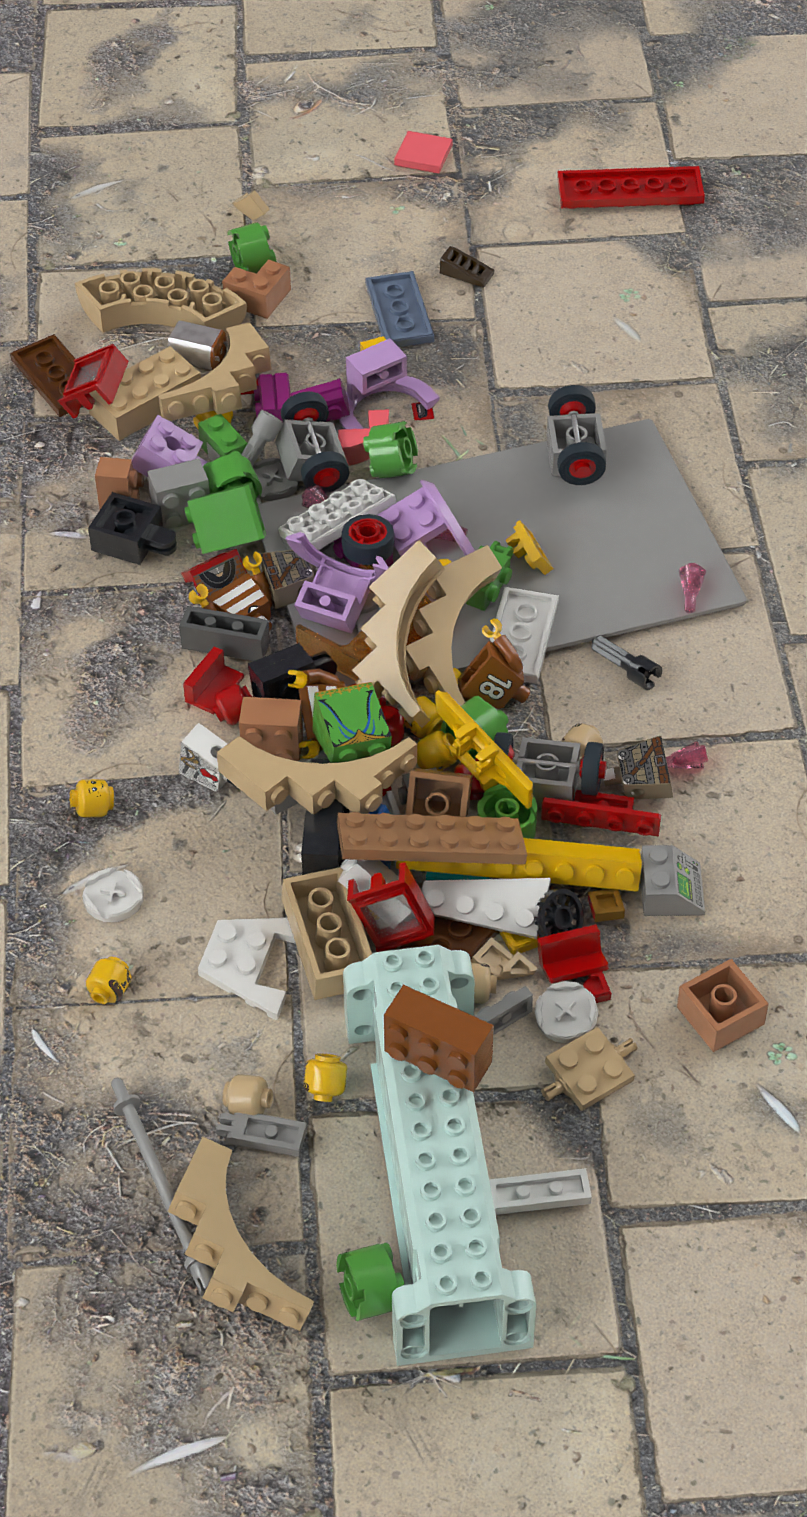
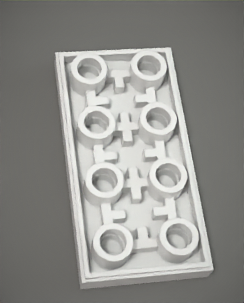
M357 479L352 481L350 486L332 493L330 498L310 506L308 511L288 519L286 524L278 528L280 537L286 539V536L299 532L304 533L309 542L319 550L341 537L344 524L351 518L366 514L378 515L396 504V497L394 494L364 479Z

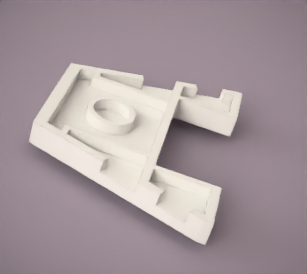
M288 918L218 920L199 964L198 975L229 994L233 992L243 998L246 1004L253 1008L258 1007L265 1011L268 1017L278 1020L286 1000V991L258 985L275 939L295 943Z

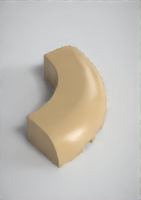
M142 268V272H127L126 269L120 270L118 275L105 277L103 273L75 283L76 293L83 310L102 333L115 328L137 324H157L175 328L179 320L224 330L226 333V328L240 325L246 316L247 303L228 288L223 290L215 286L214 281L210 279L206 281L196 279L194 274L176 271L175 274L162 273V269Z

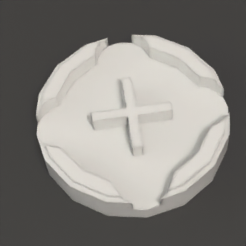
M107 868L96 872L87 880L82 896L83 903L87 912L95 919L103 922H120L138 912L143 903V886L139 878L131 871L124 869L123 872L116 871V868Z
M563 981L552 984L546 988L547 991L542 996L540 995L536 1001L535 1016L538 1027L546 1037L555 1042L570 1043L591 1031L597 1023L598 1009L595 997L583 985L577 982Z

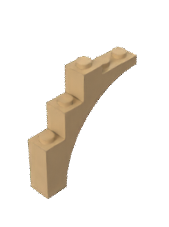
M250 322L226 328L229 351L220 365L209 374L184 387L158 395L161 417L173 421L213 410L219 415L242 409L240 393L257 389L255 374L272 370L269 347Z
M418 540L369 586L376 595L372 600L381 609L360 629L368 636L364 641L373 651L352 671L359 677L355 682L356 684L372 682L378 699L384 696L392 705L398 702L402 706L398 712L408 723L411 724L415 720L423 728L430 719L419 706L410 686L406 667V644L410 624L420 601L445 568L430 550Z
M488 545L443 566L445 570L428 589L431 598L436 599V601L418 609L412 620L416 633L423 638L406 646V667L412 680L415 681L423 677L424 684L430 693L435 695V692L438 690L448 692L460 706L465 701L459 691L453 671L451 650L453 631L464 604L478 590L494 581L502 569V566Z
M238 736L217 751L218 771L265 811L282 803L290 795L313 815L322 808L330 806L334 799H337L351 812L368 814L375 811L382 803V789L390 787L395 779L415 767L417 763V743L408 737L394 747L367 758L349 762L319 764L277 757L256 748Z
M202 1136L167 1211L182 1220L197 1225L185 1255L215 1268L202 1298L231 1312H234L237 1304L240 1303L255 1312L264 1314L285 1326H290L300 1331L311 1311L314 1301L291 1289L269 1272L250 1251L234 1223L226 1194V1173L232 1150Z

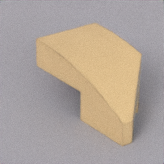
M255 190L249 194H244L232 203L251 220L265 215L270 210Z
M492 937L471 959V963L488 964L491 969V975H497V980L534 975L538 969L519 952L515 955L511 954Z

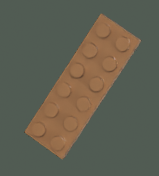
M358 812L338 813L337 827L342 859L526 864L527 851L518 818L454 817L449 815L422 816L419 814L391 815L389 813L361 814Z

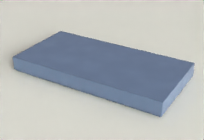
M414 271L365 278V285L381 337L384 336L386 340L391 339L398 347L434 342V333Z

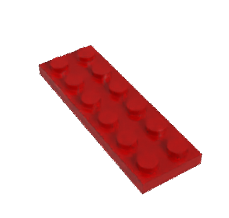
M699 166L563 170L557 172L561 209L704 204L705 194Z

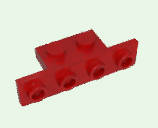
M576 789L574 801L544 797L542 800L541 820L659 837L661 814L633 810L634 797L598 793V795L592 796L582 794L581 790Z

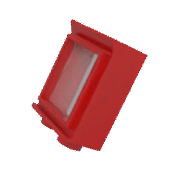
M114 344L74 359L75 365L64 389L63 397L58 400L60 405L73 419L78 417L81 405L88 410L93 408L95 399L89 394L90 392L96 390L108 405L113 403L129 362Z
M406 862L399 864V880L386 884L383 875L376 873L371 877L370 889L359 892L358 885L354 879L348 880L347 901L351 903L376 947V952L395 949L398 946L423 940L434 935V914Z

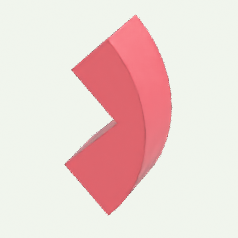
M389 409L368 410L369 428L338 430V438L348 466L370 459L369 452H366L364 449L363 439L365 436H369L370 429L373 426L389 424Z

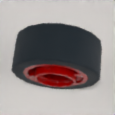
M366 514L351 518L344 524L342 529L343 553L349 560L357 564H378L376 556L382 557L385 561L392 555L394 550L393 526L387 519L378 515Z

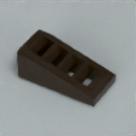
M449 246L440 259V274L484 288L494 275L495 270L452 246Z

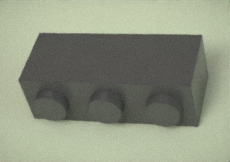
M187 606L179 625L182 649L209 653L215 646L224 650V656L255 661L265 657L270 644L269 621L267 619Z

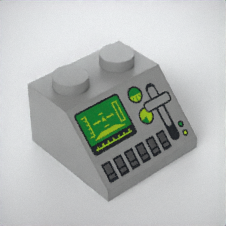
M642 845L640 877L644 916L705 915L700 863L673 845Z

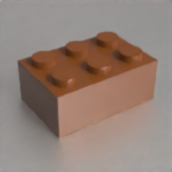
M403 984L384 1013V1051L398 1061H406L417 1066L426 1074H435L448 1080L456 1088L475 1091L492 1063L494 1025Z

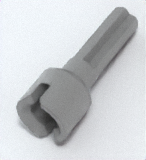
M261 410L251 427L253 435L241 455L246 457L253 466L266 442L274 441L284 423L272 414Z

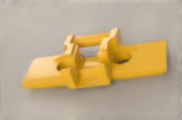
M436 691V712L454 731L456 737L455 743L449 748L450 755L455 760L459 759L480 782V786L484 791L499 783L507 787L527 809L532 807L533 782L448 692ZM472 748L476 749L478 754L475 757L479 761H476L467 751Z

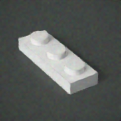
M586 1168L489 1179L496 1215L591 1204L592 1200Z

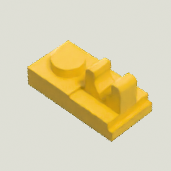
M520 520L517 521L513 527L516 532L506 539V543L511 547L517 545L514 548L513 554L517 558L525 555V560L533 570L538 568L546 575L554 568L533 533Z

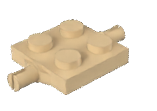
M596 1027L547 1055L545 1063L554 1074L556 1082L541 1089L543 1097L550 1101V1099L564 1093L573 1099L581 1111L585 1110L634 1081L635 1075L625 1063L623 1057L637 1050L636 1043H633V1039L629 1038L622 1044L614 1046V1044L608 1041L602 1031Z

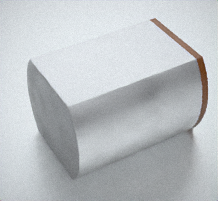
M179 320L169 336L168 347L171 346L192 366L214 370L223 360L228 342L224 330Z

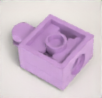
M159 415L152 422L132 457L133 469L148 477L147 471L195 459H200L202 466L208 462L197 456L203 444L202 441Z

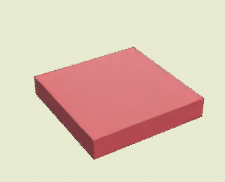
M408 131L394 158V164L400 167L440 174L453 146V139Z

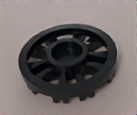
M554 889L544 893L545 897L539 899L540 902L537 903L539 906L538 917H534V920H536L535 925L539 927V930H537V933L540 934L539 937L549 936L548 932L550 930L551 935L565 932L566 929L570 931L583 927V907L574 892L568 889ZM573 904L575 905V908H576V912H575V913H572V911H571V909H570V907H571ZM572 920L576 921V925L572 924Z

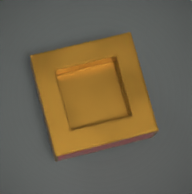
M618 889L588 892V903L594 922L624 919L625 908Z

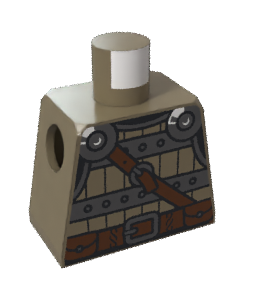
M293 550L260 553L262 557L261 572L264 571L270 585L269 589L272 594L274 608L278 609L296 602L304 581L313 582L318 568L302 559Z
M656 736L617 751L619 766L607 768L604 779L605 787L623 784L624 795L634 797V799L673 797L662 736Z

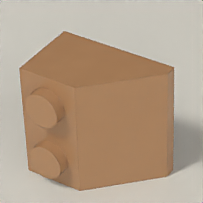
M413 768L410 771L405 815L467 817L473 775Z

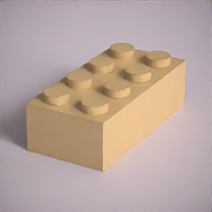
M169 346L125 370L112 404L108 405L96 390L90 392L89 394L95 399V404L89 410V414L120 441L151 424L157 415L161 416L158 395L179 389L199 380L201 373Z
M341 867L283 879L281 900L314 1000L344 994V969L352 963L363 961L372 954L361 920L351 903L347 901L348 889L338 881L343 872Z

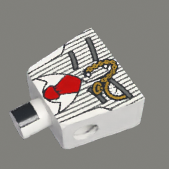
M198 723L181 742L179 774L213 791H219L226 782L235 786L218 771L217 751L226 746L227 743Z

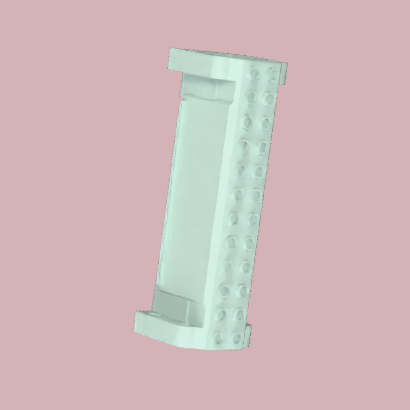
M440 945L374 952L363 961L352 963L344 969V1008L348 1043L354 1044L375 1041L376 1063L371 1064V1073L404 1285L396 1288L392 1293L393 1343L397 1366L533 1348L536 1300L532 1279L527 1271H510L502 1268L499 1253L500 1236L473 1092L465 1088H456L448 1080L435 1074H426L417 1066L406 1061H398L384 1051V1013L403 984L474 1016L475 980L470 956L465 951H451Z

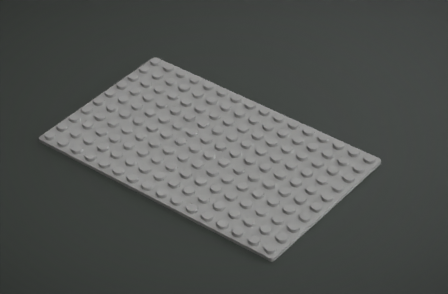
M651 419L603 429L607 449L606 470L601 478L587 485H572L565 482L561 476H552L547 441L416 469L413 474L366 480L394 494L396 502L401 501L423 487L420 480L434 483L475 551L480 546L488 545L490 548L494 541L500 542L501 546L507 548L509 545L506 543V539L516 532L513 527L520 520L533 533L554 568L544 575L538 568L533 570L524 558L525 555L517 558L513 554L510 560V569H512L511 579L507 585L503 584L497 600L494 603L491 602L485 611L464 604L453 631L451 646L453 668L458 669L460 672L464 671L487 642L490 641V638L483 635L482 628L487 625L490 631L493 630L494 626L490 620L496 619L504 587L559 595V602L546 652L590 642L599 635L607 638L746 604V596ZM350 484L343 485L328 493L311 492L258 504L267 534L264 539H261L265 551H287L288 549L282 543L278 530L284 520L295 512L308 510L310 506L323 502L330 498L332 493L341 491L350 486ZM449 529L426 542L430 552L437 559H449L454 562L465 556ZM334 541L325 551L323 549L319 550L328 557H334L336 561L350 566L344 558L340 559L336 556L333 550ZM395 546L393 550V564L401 557ZM370 590L363 607L374 602L372 598L376 595L372 590ZM426 592L417 607L415 615L418 609L436 601V599L431 598ZM295 602L286 605L299 643L308 655L312 656L326 651L338 666L335 675L338 676L340 681H343L346 687L356 684L355 682L359 677L352 670L373 651L358 637L356 625L351 634L301 618L294 606ZM413 621L406 646L423 638L416 633ZM408 674L409 682H410V683L419 682V681H423V680H424V678L421 677V678H419V679L413 681L412 678L410 677V675Z

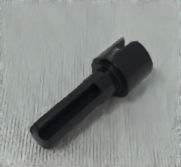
M601 635L592 640V650L627 671V678L643 689L650 690L655 687V683L649 679L651 674L657 678L662 676V667L646 656L639 655L635 657Z

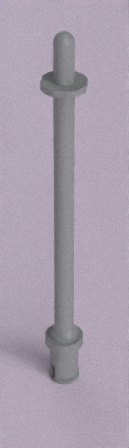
M114 1078L111 1082L112 1089L117 1098L113 1105L114 1113L118 1116H125L168 1211L174 1193L136 1111L141 1105L140 1098L135 1094L129 1095L121 1078ZM168 1212L186 1252L193 1237L186 1220H182ZM187 1256L184 1267L187 1273L192 1274L199 1294L203 1297L213 1271L209 1265L200 1263Z

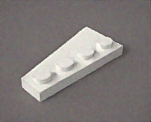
M551 879L424 881L421 892L436 917L537 939L539 927L535 925L536 920H534V917H538L539 906L537 903L540 902V898L545 897L544 893L549 891Z

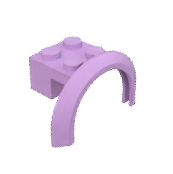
M387 339L346 357V393L350 415L341 417L339 421L344 429H364L354 417L353 411L363 398L377 392L396 391L405 393L420 402L426 410L432 408L439 401L440 397L426 383L407 376V356L391 339Z
M420 480L423 487L378 514V516L387 519L393 526L394 546L400 556L408 551L418 540L427 547L426 542L447 529L450 530L465 556L475 551L434 483Z
M299 532L286 536V541L290 548L302 559L318 568L313 582L304 581L294 604L301 618L352 634L371 590L369 586L389 568L383 558L376 556L378 565L373 563L374 570L359 569L338 562L323 554L309 542L304 533Z

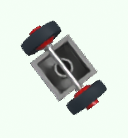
M580 385L564 386L556 390L548 402L550 416H547L546 441L552 476H561L569 484L587 485L601 478L606 470L607 449L600 413H595V398L589 389Z
M307 391L291 396L282 405L281 418L284 424L275 443L288 481H303L305 487L311 492L328 493L340 488L348 480L350 474L349 466L334 423L326 422L329 411L325 399L316 392Z
M497 732L494 742L533 782V796L537 807H542L544 797L574 801L579 775L581 778L582 794L598 795L601 779H605L607 761H603L604 747L602 743L588 742L584 757L580 763L581 743L522 737L519 755H516L513 750L512 734Z

